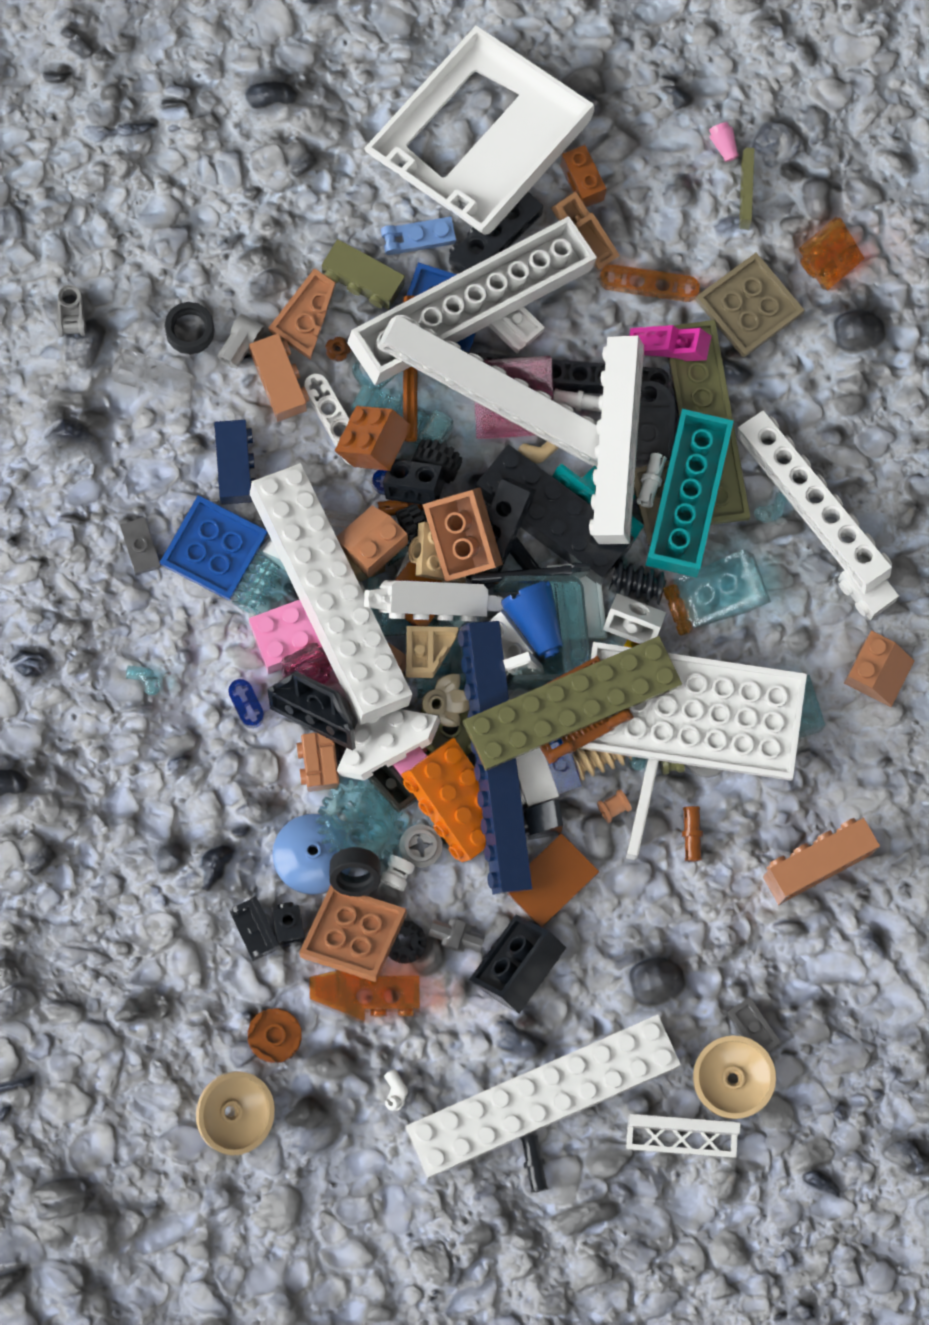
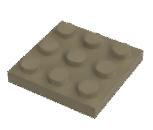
M757 252L695 298L696 302L711 320H715L716 326L743 358L803 315L805 311Z

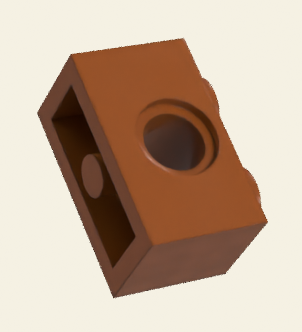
M586 145L563 153L561 155L560 167L572 192H577L586 208L604 201L606 187Z

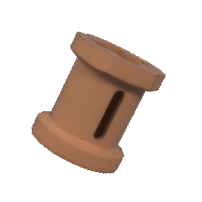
M621 789L617 790L616 795L609 799L597 802L598 809L607 823L612 822V818L618 814L632 810L630 802Z

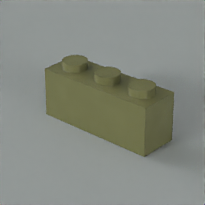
M339 239L336 240L322 263V274L334 281L335 284L339 282L346 286L350 293L356 296L361 294L368 298L369 302L378 308L385 307L390 310L405 285V275Z

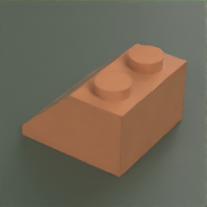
M370 506L336 536L344 554L368 578L408 544V534L390 515L374 506Z
M871 630L844 684L892 707L915 660L897 643Z

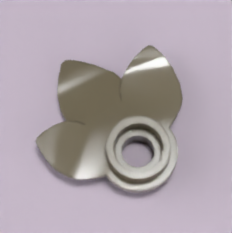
M448 674L438 679L435 688L426 692L422 698L423 710L427 714L437 715L441 721L440 724L446 727L459 726V714L470 709L469 700L465 697V691L459 690L461 681L459 674ZM434 699H439V706L433 708L432 701Z

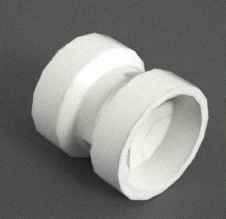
M391 855L387 862L388 869L382 873L380 881L394 889L404 891L407 885L406 879L408 875L412 874L415 865L403 858Z

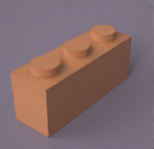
M278 333L250 343V354L277 422L306 412V402L310 401L305 387L300 388L297 379L300 378V374L296 364H290L288 359L291 352L287 341H281Z

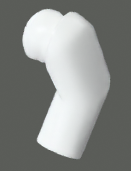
M393 1069L384 1075L391 1087L385 1105L391 1111H398L404 1106L408 1088L397 1070Z

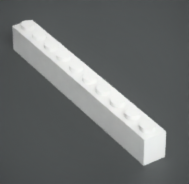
M397 315L390 319L377 348L591 466L595 465L598 467L595 447L599 444L600 436L597 432L595 420L587 416L581 417L573 412L574 409L572 407L552 401L551 396L545 392L532 390L528 387L529 384L527 382L507 376L506 371L500 367L487 365L483 362L482 357L460 350L461 347L457 343L442 340L437 337L438 334L435 331L415 325V321L406 315Z

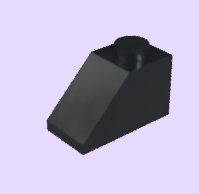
M559 799L525 809L523 818L528 840L561 834L563 821Z

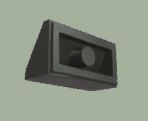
M384 765L373 771V776L368 778L397 813L409 807L417 800L415 795L406 789L403 783L404 779L392 765L389 767Z

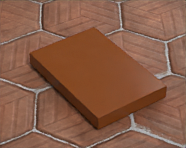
M561 833L529 864L532 890L507 894L538 926L543 927L599 871Z

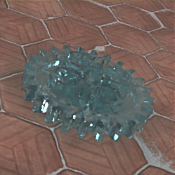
M351 779L346 784V787L339 783L336 787L337 791L331 789L328 793L329 797H324L322 800L324 806H320L317 811L323 816H320L316 823L324 825L318 830V834H326L322 844L330 843L332 845L328 851L329 853L349 847L368 849L375 853L382 862L385 858L384 854L389 857L393 852L392 848H396L399 845L397 839L403 836V832L398 829L404 826V822L397 820L401 817L403 811L397 813L382 794L374 789V785L371 782L368 786H364V781L359 780L355 786ZM360 801L367 802L370 810L362 808ZM337 812L344 813L348 821L340 820ZM373 824L380 825L384 833L377 832ZM350 836H357L361 844L353 843Z

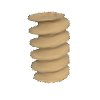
M582 749L576 750L575 755L572 753L574 765L582 781L585 780V771H588L594 777L596 767L602 773H605V764H608L612 770L615 769V760H618L622 766L625 765L626 755L586 749L585 752Z

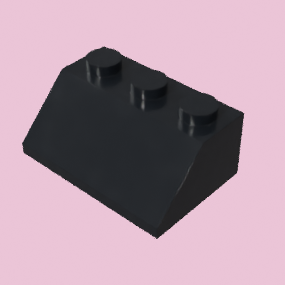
M516 914L472 974L469 981L502 1005L520 1014L567 947L550 931Z

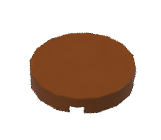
M280 1008L267 1009L258 1013L251 1021L247 1031L248 1044L252 1052L260 1060L268 1063H282L292 1058L299 1050L302 1041V1030L298 1020L289 1011Z

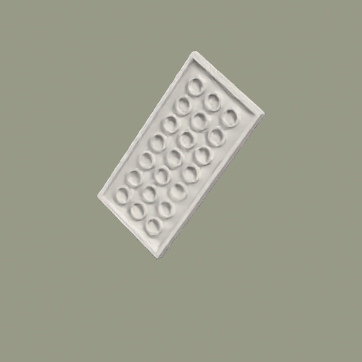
M593 642L591 659L598 656L602 661L631 647ZM668 653L682 682L681 687L630 708L634 719L627 723L623 722L616 726L614 730L580 748L792 781L807 674Z

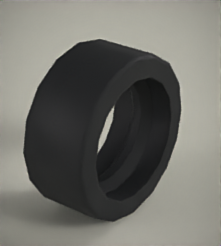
M179 303L169 311L165 319L164 327L167 341L173 349L180 353L189 355L200 353L208 348L213 341L215 329L212 315L207 308L199 303ZM196 315L202 319L205 331L201 338L196 341L186 342L176 336L174 326L176 321L182 316Z
M349 847L333 855L330 860L329 882L334 890L347 896H363L370 894L378 888L381 880V861L375 853L361 847ZM348 868H362L369 873L361 876H349L341 871Z

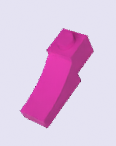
M674 325L631 328L629 336H639L644 345V356L670 357L684 361L707 360L711 335L701 328L678 329Z

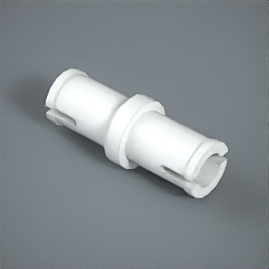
M555 389L553 401L558 404H566L580 412L582 409L602 412L599 408L600 396L584 394V391L581 390L577 393Z
M658 453L650 454L646 473L641 478L643 484L637 504L647 508L653 507L657 488L662 484L661 475L667 460L665 456L662 457Z

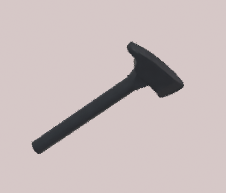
M590 563L571 564V566L564 565L562 567L471 574V584L556 577L582 578L589 573Z

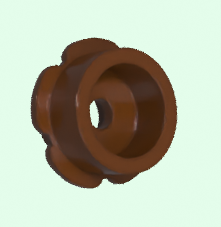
M343 337L330 339L325 345L327 357L336 362L345 360L351 352L348 342ZM340 347V350L336 351L335 348Z

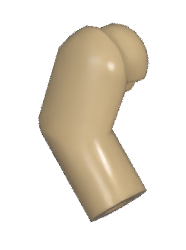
M548 441L541 447L524 443L519 447L518 452L533 463L539 464L558 450V447Z

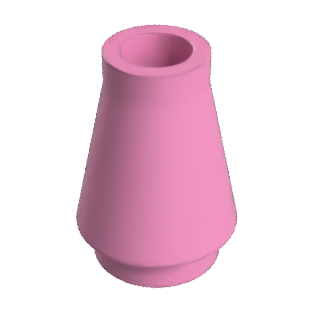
M728 122L712 127L709 130L711 133L709 137L723 156L725 162L738 158L739 154L733 127H730Z

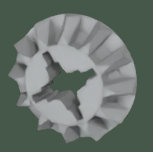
M415 825L408 828L401 836L399 851L403 859L411 862L415 867L426 868L434 864L440 857L442 840L433 828L426 825ZM417 836H420L423 844L430 845L425 848L424 857L421 856L418 850H409V848L417 845Z

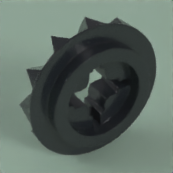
M404 921L399 934L404 937L414 934L410 940L413 950L411 951L406 946L399 947L396 950L395 948L400 943L399 935H397L388 957L397 963L409 964L415 962L423 955L427 941L422 927L413 921Z

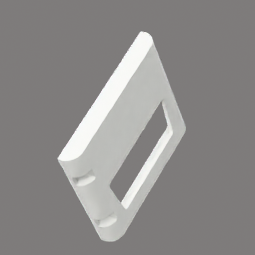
M475 26L365 147V151L439 204L454 212L482 234L487 235L498 226L587 126L594 113V104L478 26ZM475 72L519 94L516 100L444 178L407 148L412 140ZM402 163L404 166L401 168L398 164ZM460 204L465 207L463 210L458 207Z

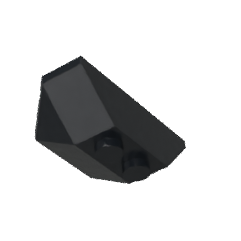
M294 671L267 689L271 710L352 751L356 748L351 707L348 700L339 692L297 671Z

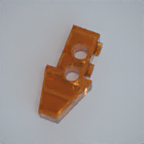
M337 970L309 977L311 1003L360 1023H365V1012H370L371 1017H385L387 1012H398V1016L409 1017L414 1016V1012L420 1011L419 975L379 976L377 982ZM389 990H395L399 993L400 999L396 1003H388L384 998L385 993ZM360 991H369L373 996L372 1000L367 1004L360 1003L357 1000V995Z

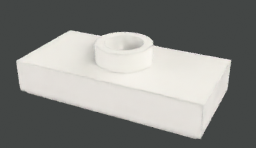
M529 652L503 660L506 670L520 682L544 675L545 673L543 665Z

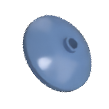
M320 814L302 815L288 822L278 833L273 846L274 867L281 880L293 890L309 895L326 893L331 885L329 882L331 858L338 851L353 847L348 832L336 820ZM310 847H316L318 849V853L316 855H310L308 853V849ZM351 868L344 869L341 872L348 875Z

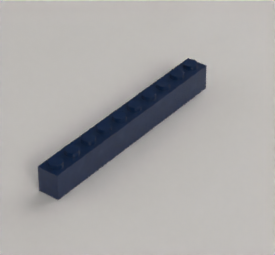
M499 621L473 622L460 627L458 642L463 650L461 667L466 675L467 684L464 691L466 699L469 700V718L509 701ZM471 741V749L476 757L474 774L479 782L480 790L477 798L483 815L481 830L486 839L484 856L489 864L488 886L492 889V895L532 890L516 758L485 771Z

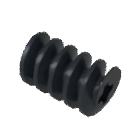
M620 559L615 566L609 590L613 584L618 594L624 587L626 588V596H630L635 590L636 599H640L646 593L647 602H650L656 596L657 605H660L667 580L664 578L663 571H660L657 577H654L653 568H650L644 574V566L640 565L634 571L632 562L625 569L623 560Z

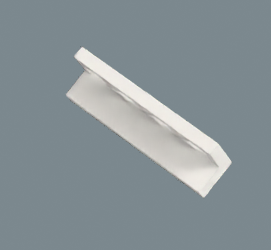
M630 1114L627 1122L626 1150L736 1158L740 1122ZM633 1128L645 1129L652 1138L644 1145L632 1144ZM650 1129L660 1131L656 1135H654ZM665 1130L672 1131L679 1139L672 1147L664 1146L657 1138ZM677 1131L688 1133L682 1137ZM691 1133H699L706 1143L699 1149H693L684 1139ZM706 1134H715L711 1139L706 1136ZM719 1135H731L730 1151H720L712 1141ZM654 1140L659 1146L649 1144ZM682 1142L686 1148H680L676 1146H678ZM709 1144L713 1150H706L704 1148Z

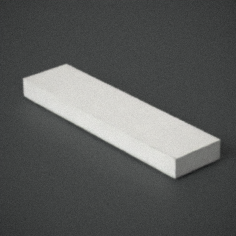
M647 759L626 853L627 859L635 860L639 854L659 760Z

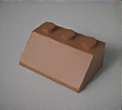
M481 488L423 504L445 582L503 565Z

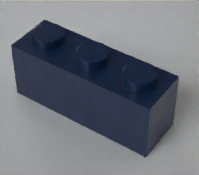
M246 419L214 422L220 503L221 505L251 503L252 481L256 480V478H250V469L255 468L254 453H249L248 444L253 443L252 428H247Z

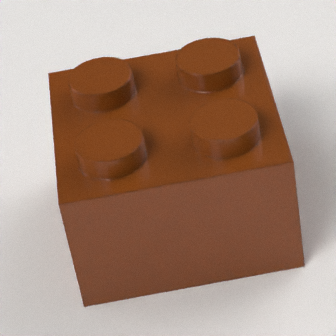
M356 406L339 439L335 452L353 467L390 471L411 425L393 409Z

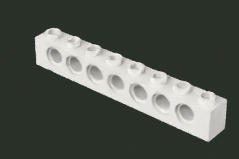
M761 411L740 425L737 433L738 440L864 595L888 579L892 569L889 557L877 550L871 535L868 533L864 534L859 528V522L852 513L848 514L843 508V503L839 496L835 493L832 494L827 489L826 481L820 474L816 475L807 457L803 454L800 456L795 450L794 442L788 435L784 436L775 418L772 416L768 417L764 411ZM765 439H770L774 443L771 445H766L762 441ZM785 458L790 462L788 464H781L778 460ZM803 478L806 482L798 484L794 482V479ZM812 497L820 498L822 502L813 503L809 499ZM827 517H835L838 521L836 523H829L825 519ZM849 536L853 538L854 541L851 543H846L841 538ZM860 556H866L871 561L867 563H862L857 558Z

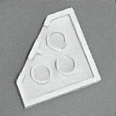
M399 709L359 725L357 723L354 730L356 748L353 751L346 748L337 772L343 777L366 780L373 776V771L384 765L389 767L407 757L406 754L419 746L423 749L430 745L441 722L437 715Z

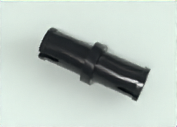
M538 1134L521 1137L526 1161L523 1164L524 1169L528 1171L531 1193L546 1191L548 1186L543 1167L545 1159L541 1157Z

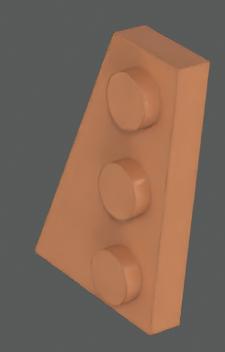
M314 268L269 326V332L273 335L279 333L282 341L286 340L289 346L311 360L335 289V282Z

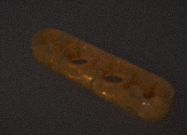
M620 265L605 266L601 270L599 278L601 286L609 291L682 302L695 300L700 290L698 280L692 276ZM609 273H614L616 278L612 283L608 282L607 276H609ZM623 274H627L625 285H621ZM640 276L643 278L644 284L641 287H634L630 283V278ZM663 279L669 283L670 287L666 291H660L656 288L655 282ZM674 282H678L677 287H679L677 288L676 293L672 292L674 288ZM686 284L691 285L692 290L690 294H686L685 289H683Z

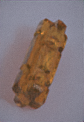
M674 584L665 587L663 593L666 600H669L667 604L674 623H677L676 629L678 634L684 636L691 633L693 627L690 620H687L689 616L682 597H679L678 586Z

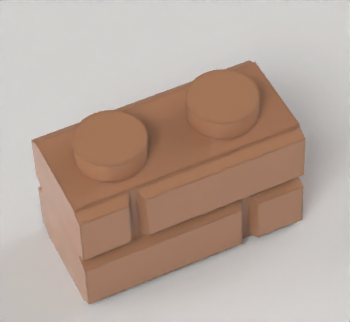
M318 733L302 734V742L296 743L298 759L304 758L305 766L304 769H300L301 785L307 784L308 792L340 788L334 741Z

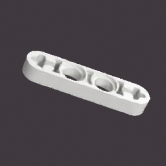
M312 374L306 378L304 387L308 393L310 403L334 445L337 447L340 437L333 430L340 424L347 426L349 418L326 378L320 374ZM312 382H315L317 385L322 384L320 386V391L323 395L321 399H319V394L315 389L310 390ZM325 403H332L335 405L336 411L333 414L326 415L322 412L321 407Z

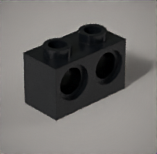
M395 459L390 471L386 472L383 480L385 498L421 505L439 500L445 483L443 468L433 463Z

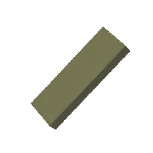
M745 148L741 158L739 228L749 230L752 221L754 148Z

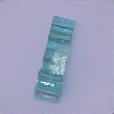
M362 385L350 407L352 411L355 410L356 406L393 409L403 418L402 401L369 385ZM417 409V440L414 443L419 445L421 440L426 441L427 439H431L432 442L434 439L439 440L440 444L446 443L453 431V420L448 415L439 411H432L431 415Z

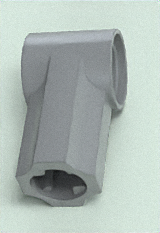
M240 314L231 328V335L218 354V359L227 366L237 369L250 349L249 344L260 340L265 327Z

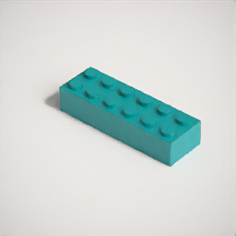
M682 409L645 566L697 578L701 568L733 420Z

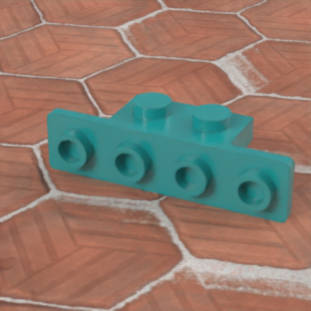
M560 464L552 477L591 505L592 495L596 493L593 472L597 467L594 465L581 478L565 465ZM632 516L630 535L634 537L635 541L644 525Z

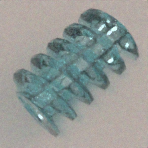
M256 555L254 557L256 564L249 565L251 573L244 574L243 579L245 582L239 583L238 588L240 591L233 593L235 600H231V602L247 613L259 615L261 612L256 606H266L261 597H271V594L266 590L267 587L276 588V585L271 581L272 578L281 579L282 577L277 572V569H281L278 564L266 557Z

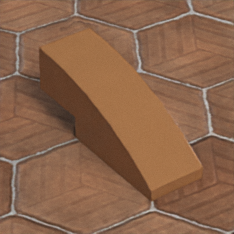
M577 192L571 193L550 207L559 221L568 216L596 255L597 259L594 266L598 270L620 256L593 212L589 213Z

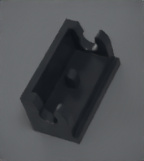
M256 896L232 908L230 914L252 961L280 949Z

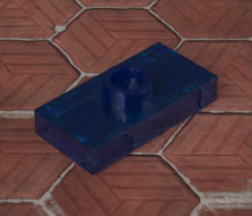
M558 739L549 745L551 749H554L563 744L561 739ZM572 753L565 754L558 758V761L550 765L548 763L558 794L582 787Z

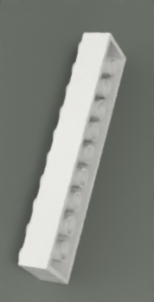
M568 216L351 330L348 345L376 386L411 367L377 348L390 319L393 317L406 315L415 321V325L421 328L432 329L438 334L437 337L442 340L456 343L590 272L597 257Z
M301 463L252 481L250 496L359 725L409 706L413 694L371 608L364 606V593Z
M656 1015L406 1125L405 1129L427 1179H430L678 1069L681 1064L659 1016Z

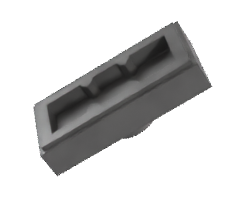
M145 517L120 524L135 575L161 568Z

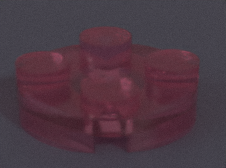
M310 643L305 648L296 651L292 655H287L281 660V674L283 678L294 671L321 684H325L331 678L332 666L324 649L318 643Z

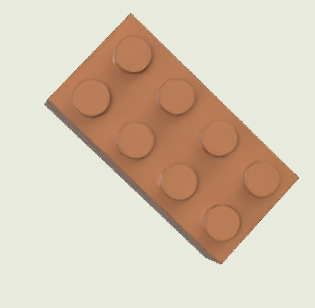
M852 818L841 824L836 833L833 834L830 830L817 837L818 840L813 842L814 845L809 846L808 843H805L793 850L794 852L790 854L789 858L786 859L783 855L770 862V865L766 867L768 871L763 876V879L778 905L871 856L880 845L866 820L862 818L856 821L855 818Z

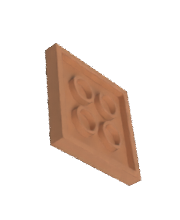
M330 885L299 952L300 958L377 982L407 915L406 908L365 895L347 896L340 894Z

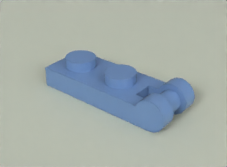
M451 217L399 226L388 225L380 229L382 238H385L386 242L384 245L386 255L413 252L456 243ZM402 236L403 242H396L395 237Z

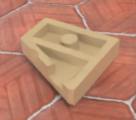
M407 626L406 678H433L458 637V627Z

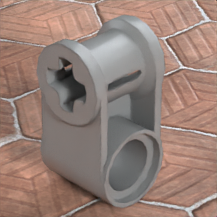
M65 285L60 288L57 296L58 335L63 337L64 334L80 333L81 336H85V315L80 290L74 285ZM68 296L77 297V300L72 304L64 302Z

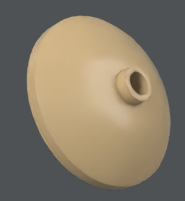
M725 1036L711 1042L699 1054L693 1070V1083L698 1098L711 1112L724 1118L742 1119L759 1112L769 1102L775 1089L776 1072L770 1055L760 1044L743 1036ZM735 1074L738 1078L737 1083L731 1084L728 1081V1075Z
M232 1071L216 1077L206 1086L198 1101L196 1122L201 1137L212 1149L223 1154L241 1155L252 1151L265 1140L273 1125L275 1107L272 1094L261 1079L250 1073ZM230 1106L231 1111L226 1115L225 1109Z

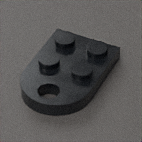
M642 381L636 459L650 460V454L658 453L662 457L665 456L667 460H670L675 433L674 397L663 384L655 381ZM647 386H652L657 391L656 398L650 402L642 398V390Z

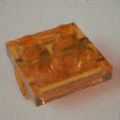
M839 217L832 219L798 248L803 256L800 259L803 269L812 278L817 279L824 290H829L865 259L844 222Z

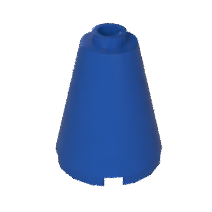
M545 581L519 590V594L515 596V599L511 595L501 601L503 609L538 656L544 655L545 659H548L560 653L559 648L563 646L553 590L549 581L547 583Z

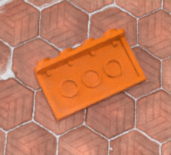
M451 738L401 775L406 789L413 793L419 801L418 805L421 811L428 815L434 823L433 827L436 833L444 838L449 845L451 855L456 860L465 862L473 859L484 850L486 839L481 830L483 815L482 808L478 804L477 797L480 790L479 782L475 778L474 766L455 738Z

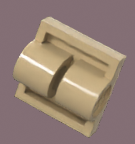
M428 522L418 523V536L412 539L408 549L410 562L416 564L415 576L445 581ZM466 576L447 582L466 583Z

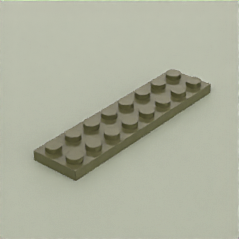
M715 320L674 325L678 329L701 328L711 335L707 360L684 361L668 357L678 418H680L682 409L733 420ZM734 423L710 525L750 519Z
M657 636L464 719L463 724L485 771L614 716L623 710H628L681 687L682 682L660 636Z

